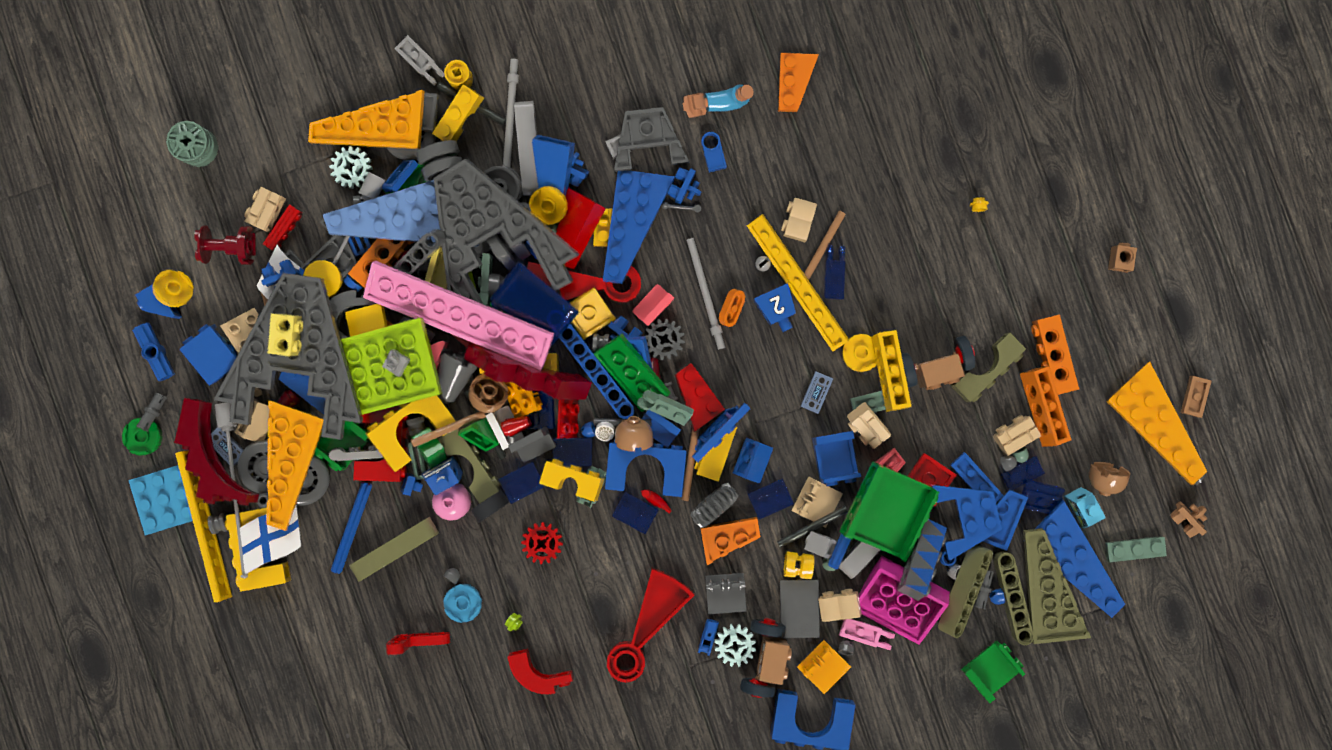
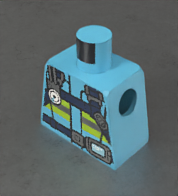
M1080 487L1064 496L1081 528L1090 527L1105 519V515L1095 496L1086 489Z

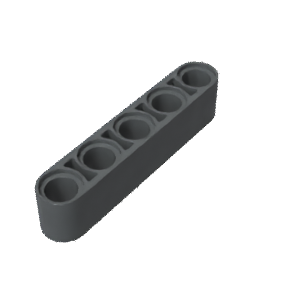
M433 229L426 233L393 268L413 276L444 244L445 234L439 229ZM431 236L436 239V243L431 240ZM419 249L423 251L424 256L419 253ZM407 262L411 264L412 268L408 267Z

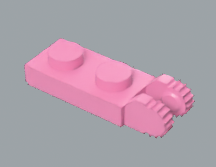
M843 619L839 635L887 650H891L892 646L889 643L879 641L880 635L890 639L895 637V634L855 619Z

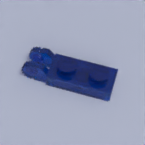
M828 245L827 260L825 261L824 299L843 300L845 246H840L839 261H833L834 248L833 245Z

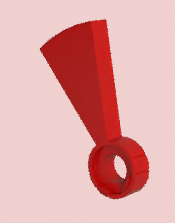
M528 262L526 292L528 303H533L534 312L552 306L546 304L541 298V291L544 287L551 285L541 264ZM631 266L626 275L631 279V288L627 292L621 293L614 289L613 283L603 282V278L568 271L573 282L559 289L562 296L558 304L576 299L593 287L598 292L605 290L607 296L615 302L627 303L635 299L640 292L641 278L635 268Z
M651 569L632 641L619 642L608 653L607 669L614 679L620 682H632L641 676L645 667V655L641 648L695 595L691 589L675 577L660 570ZM622 654H630L635 659V665L632 669L624 671L618 667L617 658Z

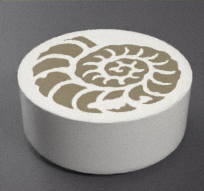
M600 422L596 426L595 435L599 440L609 441L614 437L615 428L611 423Z

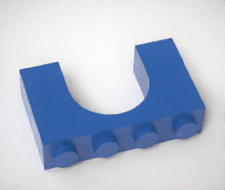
M614 439V443L610 442L605 489L624 491L628 464L637 456L651 455L657 458L664 468L663 495L682 497L686 450H683V446L671 445L670 449L663 448L664 444L653 443L652 447L641 451L640 447L635 448V451H625L616 446Z
M777 689L770 732L771 738L775 742L785 744L786 741L793 742L794 745L804 747L805 744L812 745L813 748L823 750L824 747L831 748V750H849L855 711L853 700L834 698L828 725L821 731L810 733L803 731L795 723L798 699L796 691Z

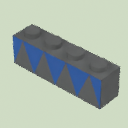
M930 519L924 523L921 536L916 540L913 552L907 559L897 591L918 601L924 596H928L931 590L930 581L936 574L935 565L942 555L940 549L947 539L945 535L946 527Z

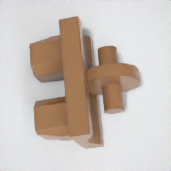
M1181 501L1176 504L1177 509L1170 516L1177 524H1180L1185 519L1190 522L1183 527L1184 532L1190 538L1198 533L1201 535L1207 533L1204 525L1198 520V518L1203 522L1207 520V517L1204 515L1207 509L1204 506L1197 508L1195 504H1192L1189 507L1193 511L1191 512Z

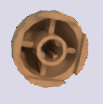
M481 374L471 383L468 393L469 400L478 411L493 413L505 404L508 397V387L505 382H495L486 375Z
M630 416L628 419L623 420L616 428V446L625 451H635V448L640 447L641 451L650 448L653 445L651 426L637 416Z
M1094 462L1090 467L1089 480L1091 485L1099 491V494L1110 496L1111 494L1120 493L1126 488L1131 473L1123 467H1120L1119 470L1113 468L1114 464Z

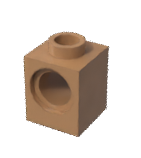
M1119 243V245L1111 247L1108 270L1126 273L1134 271L1137 248L1130 247L1131 244ZM1121 252L1126 256L1124 262L1120 259Z

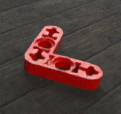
M450 632L396 635L386 643V652L388 655L404 653L411 646L451 643Z

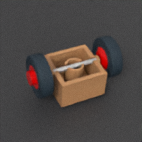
M960 336L954 339L955 352H953V355L921 364H914L908 353H902L908 388L916 386L918 383L919 388L925 387L926 390L940 388V383L946 385L960 382L959 378L965 376L963 370L967 371L975 368V352L968 338Z
M764 618V620L753 619L751 631L763 636L756 672L757 676L756 678H743L740 690L757 698L773 697L775 694L774 684L782 685L783 679H787L788 668H786V662L791 658L792 649H790L786 639L778 638L784 637L785 625L769 618Z

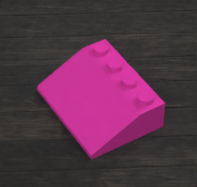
M881 556L859 593L862 615L920 645L948 607L950 592L932 582L929 584L931 590L928 596H924L919 601L897 591L904 567Z

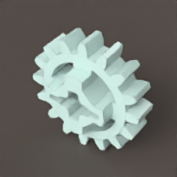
M349 146L348 151L343 147L341 154L337 151L335 152L336 159L331 158L334 162V165L329 166V168L334 170L331 176L337 177L335 181L337 183L341 182L343 187L348 185L349 188L353 189L354 184H356L360 188V182H364L368 170H373V167L368 165L372 161L370 158H366L368 154L366 152L361 153V149L358 147L355 151L352 146ZM351 155L358 156L360 159L354 160ZM351 164L354 165V166L352 167V172H351L350 170H348V169H350V165H351ZM349 175L352 180L344 179L342 176Z
M730 624V629L728 630L726 627H723L724 633L718 632L717 635L720 639H715L714 641L719 645L714 647L715 651H720L717 657H724V664L730 661L731 667L734 663H737L738 667H740L741 661L747 664L746 658H753L751 651H756V648L752 646L756 641L755 639H750L753 633L747 634L748 628L744 627L742 630L740 624L736 628ZM736 633L742 634L745 638L741 639ZM730 634V637L727 640V642H723L725 637ZM734 641L739 644L737 649H734L732 646ZM747 648L746 652L741 656L743 649ZM725 652H730L734 657L728 656Z

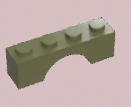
M1011 332L1005 333L992 345L994 361L986 373L974 375L964 372L965 376L959 378L960 382L950 385L965 402L977 401L982 396L981 392L985 388L989 389L995 384L996 381L994 379L997 376L1004 375L1010 369L1008 366L1013 361L1016 363L1024 356L1022 353L1026 348Z
M459 428L441 436L438 440L444 447L447 456L461 455L471 462L474 469V479L469 489L480 504L500 491L499 486H501V483L496 476L492 477L489 472L490 466L485 460L482 461L478 455L480 453L478 448L458 435V432L462 430Z

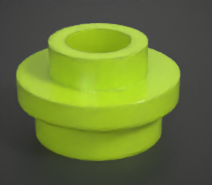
M513 613L505 622L507 630L516 631L521 626L522 616L520 614Z

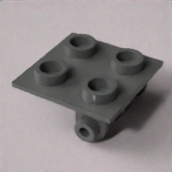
M744 573L706 575L708 614L746 611Z

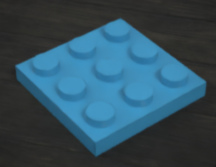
M178 465L128 480L145 535L193 521Z

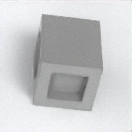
M811 531L805 540L806 546L804 549L830 559L837 540Z

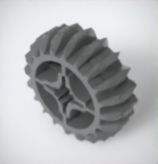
M729 483L722 484L693 509L690 514L693 521L700 528L706 527L736 501L738 494Z

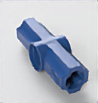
M150 323L135 327L132 331L142 348V356L148 360L157 380L160 382L175 375L166 357V350L159 343ZM155 347L157 352L156 355L153 357L151 354V350Z

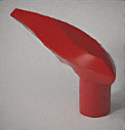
M641 490L642 496L649 503L664 509L670 514L671 509L663 498L653 491Z

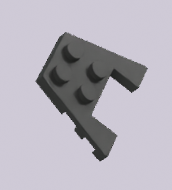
M663 107L625 111L614 172L632 170L630 150L668 146L671 165L689 162Z
M323 218V219L320 221V223H321V224L326 228V230L328 231L327 226H326V223H325L324 218ZM332 235L333 237L305 263L292 250H289L285 255L304 270L309 264L318 260L333 263L345 236ZM348 241L336 263L342 274V281L358 262Z

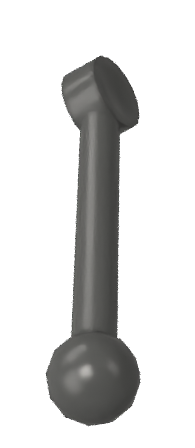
M663 202L661 205L663 209L694 210L696 213L701 211L700 205L684 206L668 204L667 202Z

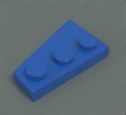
M1010 489L996 504L1002 530L983 542L1007 551L1028 496Z

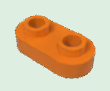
M732 289L727 294L719 314V321L722 325L732 327L737 322L745 302L743 291Z

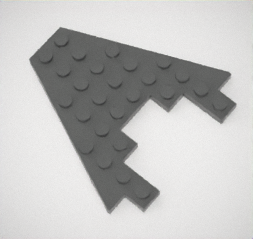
M283 273L214 398L215 401L231 403L229 422L244 425L251 424L255 387L274 389L275 371L309 376L307 395L326 398L321 437L343 439L345 421L363 422L323 278ZM271 314L302 316L303 330L300 333L302 346L299 355L268 354ZM289 321L285 323L287 329L290 328ZM286 340L284 341L285 349L288 348V342Z

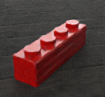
M289 204L263 242V245L272 251L275 250L277 245L281 248L282 242L288 238V233L294 229L295 223L301 219L303 212Z

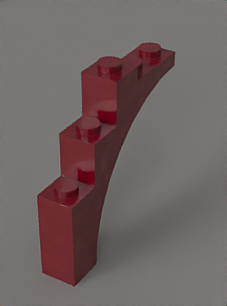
M470 341L464 359L484 371L483 374L495 382H513L526 391H543L554 399L586 400L592 384L590 380L580 374L558 372L545 368L538 370Z
M184 398L174 443L182 445V449L189 450L185 470L193 472V476L200 477L196 497L203 499V502L207 504H215L216 501L224 500L233 501V499L237 500V504L240 505L258 502L259 494L246 490L236 483L226 473L213 447L210 428L212 403L199 399Z

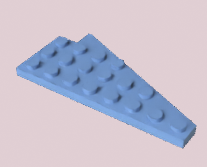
M434 180L323 214L330 235L418 242L423 235L433 229L440 230ZM431 236V240L436 243V239Z

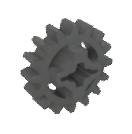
M658 319L657 325L651 323L652 329H646L649 335H646L647 345L650 347L649 353L653 351L654 358L660 355L661 360L664 359V356H667L670 360L671 354L678 356L677 349L682 351L683 348L679 345L685 343L680 338L684 336V333H679L681 326L674 327L675 321L668 324V319H665L664 323H661V320ZM660 327H667L663 332L655 331ZM673 331L676 333L677 342L672 340L671 334ZM668 335V340L672 344L664 343L662 345L658 336L664 337ZM651 337L657 341L656 348L652 345ZM663 348H673V350L669 352H661Z

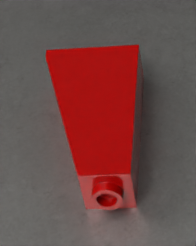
M568 188L565 196L568 210L565 217L559 222L556 234L579 253V256L564 263L566 268L575 269L606 208Z

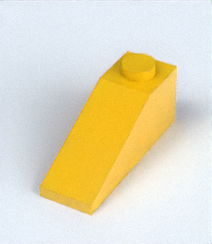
M737 427L731 433H726L722 437V442L716 448L713 447L699 462L696 461L694 469L697 470V475L719 482Z

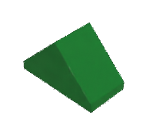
M487 418L477 421L458 432L460 437L485 452L499 445Z
M430 428L423 429L412 436V439L431 432ZM437 438L417 446L430 469L447 459L444 447Z

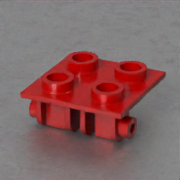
M559 399L557 438H577L579 431L577 421L580 410L578 400Z

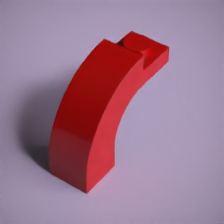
M528 649L511 652L507 656L510 669L516 680L532 692L555 694L557 690L556 685L565 687L570 685V682H573L572 670L552 675L543 674L536 670L531 662Z

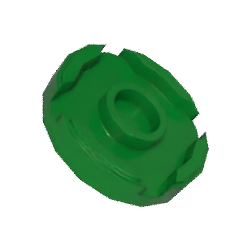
M135 418L124 427L122 442L132 454L139 456L149 455L155 452L161 445L162 430L155 421H153L148 432L141 430V428L136 427L141 418Z

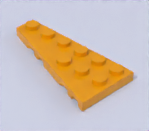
M419 90L416 93L402 95L390 101L385 100L359 108L356 111L345 112L336 117H328L311 122L309 124L308 142L313 144L420 149L425 91Z
M1148 362L1106 402L1190 485H1193L1207 470L1151 363Z
M270 400L268 401L267 525L286 531L322 433L323 419Z

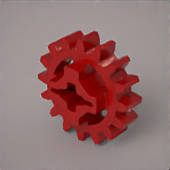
M542 522L541 526L535 523L534 529L531 527L527 528L529 534H523L526 540L521 541V544L526 545V547L522 551H528L526 557L532 556L533 563L537 559H539L540 564H543L545 559L550 563V557L556 559V552L561 553L562 551L559 546L564 544V542L559 541L562 534L557 535L558 528L551 529V523L548 527L545 526V522ZM544 530L548 531V533L540 534L537 531ZM531 537L534 540V546L532 548L530 547ZM549 537L547 539V542L545 543L546 547L543 545L539 548H536L540 543L539 539L542 541L543 539ZM553 537H554V540H555V547H554V549H553V547L551 546V539H552ZM545 552L548 555H538L536 553Z

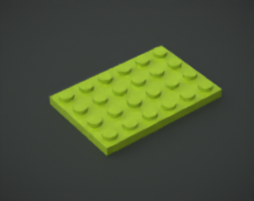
M423 318L341 339L362 415L442 394ZM392 349L410 359L402 376L399 377L382 367Z

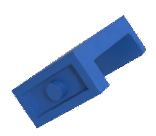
M206 324L198 330L199 334L194 338L193 336L187 338L182 342L184 346L179 349L209 386L228 374L238 356L216 331L217 326L215 324L211 326Z
M853 431L812 438L819 480L821 483H826V487L838 485L837 481L845 480V483L855 482L857 477H861V473H858L852 439H855Z

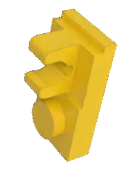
M606 208L594 230L593 246H608L613 209Z

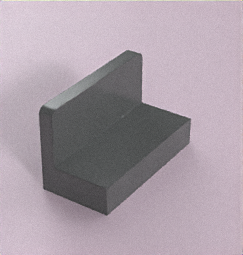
M547 426L508 445L511 453L517 450L522 462L525 463L555 448L556 444Z

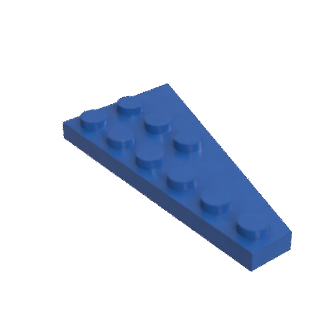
M627 170L618 171L603 282L623 283L675 176Z
M1062 500L1035 529L1043 528L1064 577L1113 618L1125 603L1065 501Z

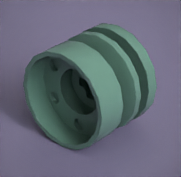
M178 122L171 127L167 134L166 143L169 152L175 158L191 166H206L217 155L218 143L216 137L212 132L195 122Z

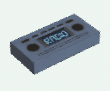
M815 371L800 407L819 414L833 378Z
M216 428L211 433L213 447L229 464L226 432H222L221 428ZM231 437L233 463L235 466L244 449Z

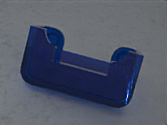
M519 261L490 297L492 300L491 305L498 311L503 309L510 316L554 333L550 348L580 313Z

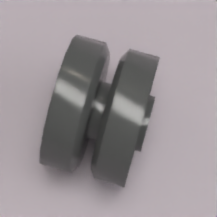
M449 140L431 144L416 153L419 164L424 165L421 171L425 181L434 180L436 176L463 160L462 157L457 156L460 150L456 141Z
M493 166L484 171L498 185L503 184L504 187L502 188L518 201L521 198L523 192L521 177L513 168Z
M501 231L502 239L495 234L486 241L497 259L508 270H511L517 265V261L512 253H515L520 260H525L531 254L522 242L514 247H510L504 233Z

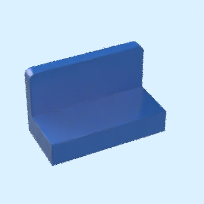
M647 410L642 418L652 419L653 438L664 444L665 447H669L681 431V429L666 418L650 410Z
M746 438L733 474L760 483L773 448Z

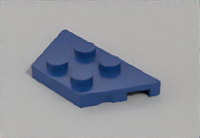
M743 403L740 408L735 406L724 410L698 437L695 446L697 452L692 457L699 462L713 447L716 448L722 442V437L726 433H731L736 427L735 424L751 408L746 403Z

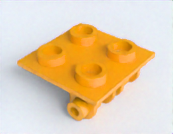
M513 382L505 383L508 387L507 399L514 418L526 416L542 409L543 403L540 397H534L539 392L532 393V391H526Z
M823 640L797 668L825 694L851 666Z

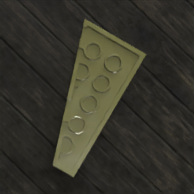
M1043 528L1023 530L1029 613L1034 634L1032 643L1041 644L1091 638L1066 578L1061 571L1060 564L1054 555L1045 530Z

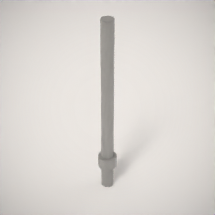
M510 59V73L507 74L509 87L503 166L511 167L516 84L519 82V75L517 74L518 59Z
M694 238L687 239V244L712 327L710 328L712 336L714 335L717 348L720 350L725 348L721 334L723 333L722 327L718 324Z

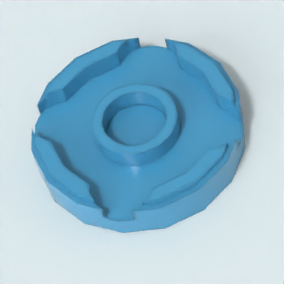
M469 584L453 586L444 597L445 613L451 620L463 623L473 620L482 608L480 592Z

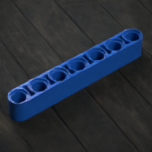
M559 310L550 311L547 316L549 325L617 415L622 419H628L630 416H633L635 411L632 403L595 357L566 316ZM554 314L561 315L560 323H552L551 318ZM566 329L573 331L571 339H564L563 332ZM578 344H582L585 348L584 353L581 355H577L574 351L575 346ZM590 359L596 362V368L593 370L586 368V362ZM602 374L608 378L607 384L603 386L597 382L598 377ZM611 390L619 392L618 400L612 401L609 398ZM623 405H628L631 408L630 415L623 416L620 409Z

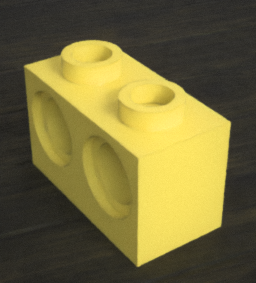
M271 314L268 354L299 355L302 346L300 341V333L303 330L302 316ZM286 321L290 323L289 329L285 326ZM285 340L288 342L287 349H285L284 347Z

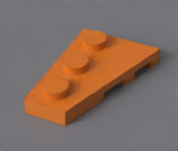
M780 54L779 112L798 111L819 54Z
M757 517L700 528L707 565L720 557L728 555L729 552L760 538Z

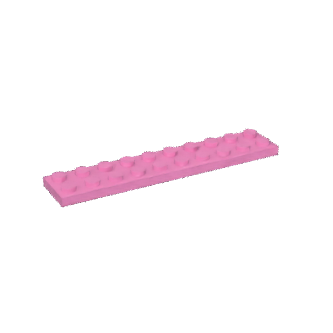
M372 262L363 298L414 319L423 318L426 324L538 370L543 369L554 333L380 262Z

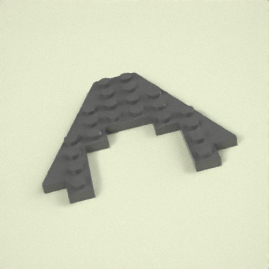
M464 159L434 178L440 230L445 234L442 250L447 290L483 304L468 275L469 272L483 265L474 247L501 231L504 233L510 247H514L526 239L528 240L554 291L573 282L564 263L579 256V253L470 160Z

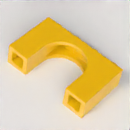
M437 395L399 405L401 408L395 412L393 410L389 411L383 416L384 420L379 424L375 422L367 428L366 436L393 471H398L411 461L396 438V428L403 417L412 413H419L425 416L435 429L456 421Z
M267 508L239 512L241 527L260 516L266 515ZM235 513L226 515L225 526L229 530L230 538L228 542L230 549L233 551L232 564L236 568V585L240 588V592L291 581L288 561L272 565H261L249 572L247 578L243 579L240 577L242 571Z

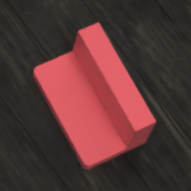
M657 284L632 312L649 327L674 300V297Z

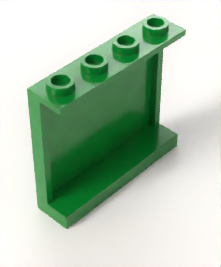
M872 461L840 528V532L846 538L851 540L854 538L895 555L906 562L913 552L916 540L921 536V530L924 523L930 517L933 505L938 501L939 491Z

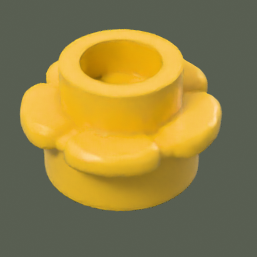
M982 197L973 199V202L970 203L972 212L986 211L989 202L985 201V198Z

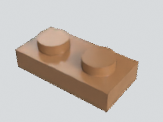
M1190 376L1181 413L1202 418L1211 380Z

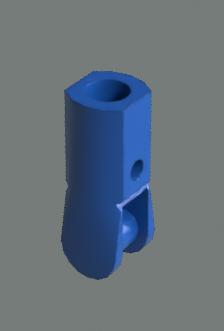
M706 619L698 653L705 652L710 656L719 625L718 621ZM704 639L710 641L709 646L703 644Z

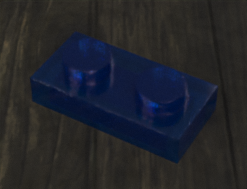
M1033 456L1027 461L1016 465L1014 469L1000 474L1008 489L1014 490L1045 474L1037 457Z

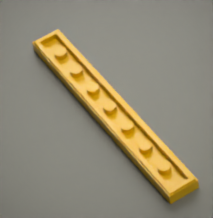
M764 214L747 225L748 229L785 283H788L789 289L831 350L835 351L849 341L848 337Z
M189 450L181 451L175 454L213 600L216 603L231 598L232 594L216 534H212L208 527V517L211 516L209 506L203 502V499L196 497L200 477L193 476V472L185 470Z

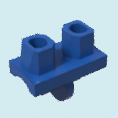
M577 152L573 155L572 176L569 181L570 184L576 187L589 174V171L581 168L584 161L579 160L580 154Z
M682 168L678 169L675 178L684 183L681 188L671 184L667 192L669 196L676 199V203L681 205L687 191H689L687 196L689 200L693 199L694 194L697 196L701 195V191L697 189L700 184L698 181H694L693 185L690 186L695 176V170L691 168L689 171Z
M287 259L279 263L282 270L279 274L275 273L273 266L263 268L262 275L264 279L261 282L263 286H272L278 283L283 273L300 275L299 269H296L292 262Z
M622 316L617 318L614 323L611 321L608 325L618 335L623 334L626 338L628 336H642L643 334L636 327L633 328L629 335L624 332L623 329L629 321ZM612 334L609 338L613 340L616 336Z

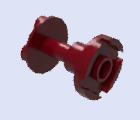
M203 225L200 230H195L194 238L197 242L196 260L207 264L211 259L212 251H225L226 255H237L242 265H252L254 260L251 257L256 256L255 233L250 232L253 228L242 226L239 228L237 236H226L225 239H212L209 227Z

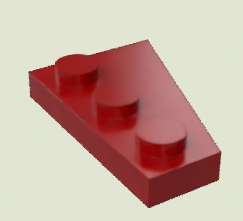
M692 363L675 374L685 405L694 410L690 418L693 432L725 410Z

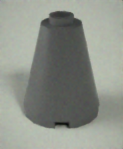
M443 349L440 358L438 378L442 394L437 396L444 404H449L456 400L477 369V366L464 359V352L452 353L453 349Z

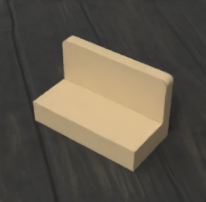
M254 399L251 424H238L235 433L244 439L255 442L265 440L268 433V405Z

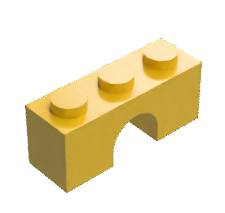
M462 85L432 134L442 141H457L464 130L462 126L470 114L476 112L484 97L470 87Z
M557 459L546 461L539 484L554 489H562L563 482L571 477L578 484L576 496L591 501H598L604 478L600 477V473L590 470L589 473L581 471V467L575 465L567 467L563 465V461Z

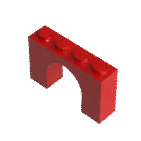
M398 405L363 414V422L361 423L377 422L379 424L384 420L383 416L391 410L395 412L401 407ZM409 415L403 417L396 428L397 441L407 455L408 448L405 447V439H408L409 434L408 428H406V420L409 419ZM385 459L381 461L357 460L354 461L353 480L401 482L406 478L407 466H403L395 472Z

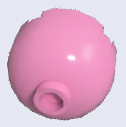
M457 483L440 494L433 495L432 506L435 513L442 519L449 521L458 520L469 511L471 495L462 484Z

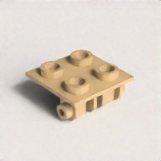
M255 308L220 325L238 354L259 315Z
M808 476L791 511L814 522L833 512L843 493L829 486L826 487L825 484Z

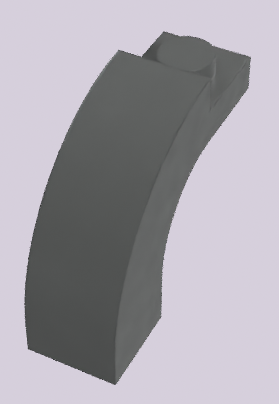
M356 290L346 291L333 297L330 300L338 332L341 320L346 315L345 312L377 303L363 298V295L359 298Z

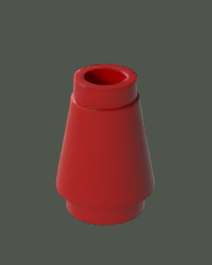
M529 416L505 419L504 422H501L502 431L506 437H513L531 427Z

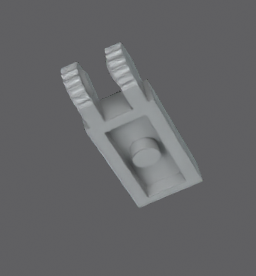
M408 35L394 48L433 86L437 82L427 73L431 68L442 78L445 76L435 61Z
M374 445L368 446V449H361L360 446L349 447L347 451L343 447L332 449L328 455L332 461L383 458Z

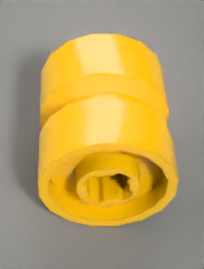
M453 60L446 65L444 71L445 78L453 89L459 91L462 85L471 87L473 75L463 61Z
M787 551L784 561V576L795 578L796 575H799L803 579H812L814 555L803 553L799 556L797 552ZM796 562H799L798 569L795 568Z

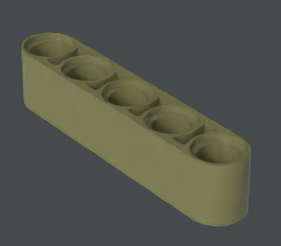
M428 517L352 563L349 567L358 582L436 536L439 534V531L431 518Z
M978 544L967 550L949 595V605L940 618L938 624L940 631L954 638H959L962 635L993 557L992 550Z
M997 551L993 556V562L999 586L1002 588L1005 597L1004 607L1011 635L1021 645H1029L1033 642L1034 634L1015 558L1006 551ZM1006 555L1008 561L1006 564L1001 565L1000 560ZM1011 574L1012 581L1010 583H1006V576ZM1013 593H1016V600L1014 602H1010V596ZM1021 612V618L1015 621V614ZM1022 631H1026L1025 638L1019 639V634Z

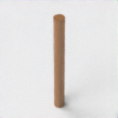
M838 212L804 273L808 280L846 214L844 212Z
M479 411L410 440L413 447L445 435L485 418V413Z
M700 428L693 432V429L691 431L681 499L684 501H689L695 463L692 455L696 453L695 446Z

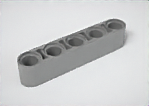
M534 101L515 102L514 111L523 195H532L539 189L532 139L537 136Z
M858 540L844 555L839 569L852 579L870 562L880 549Z

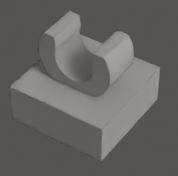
M392 349L382 367L399 377L402 376L410 359Z

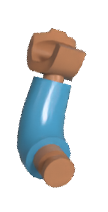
M739 84L727 90L705 93V98L703 93L684 96L683 109L687 112L689 118L705 115L707 111L739 109L749 102L753 96V89L749 85Z

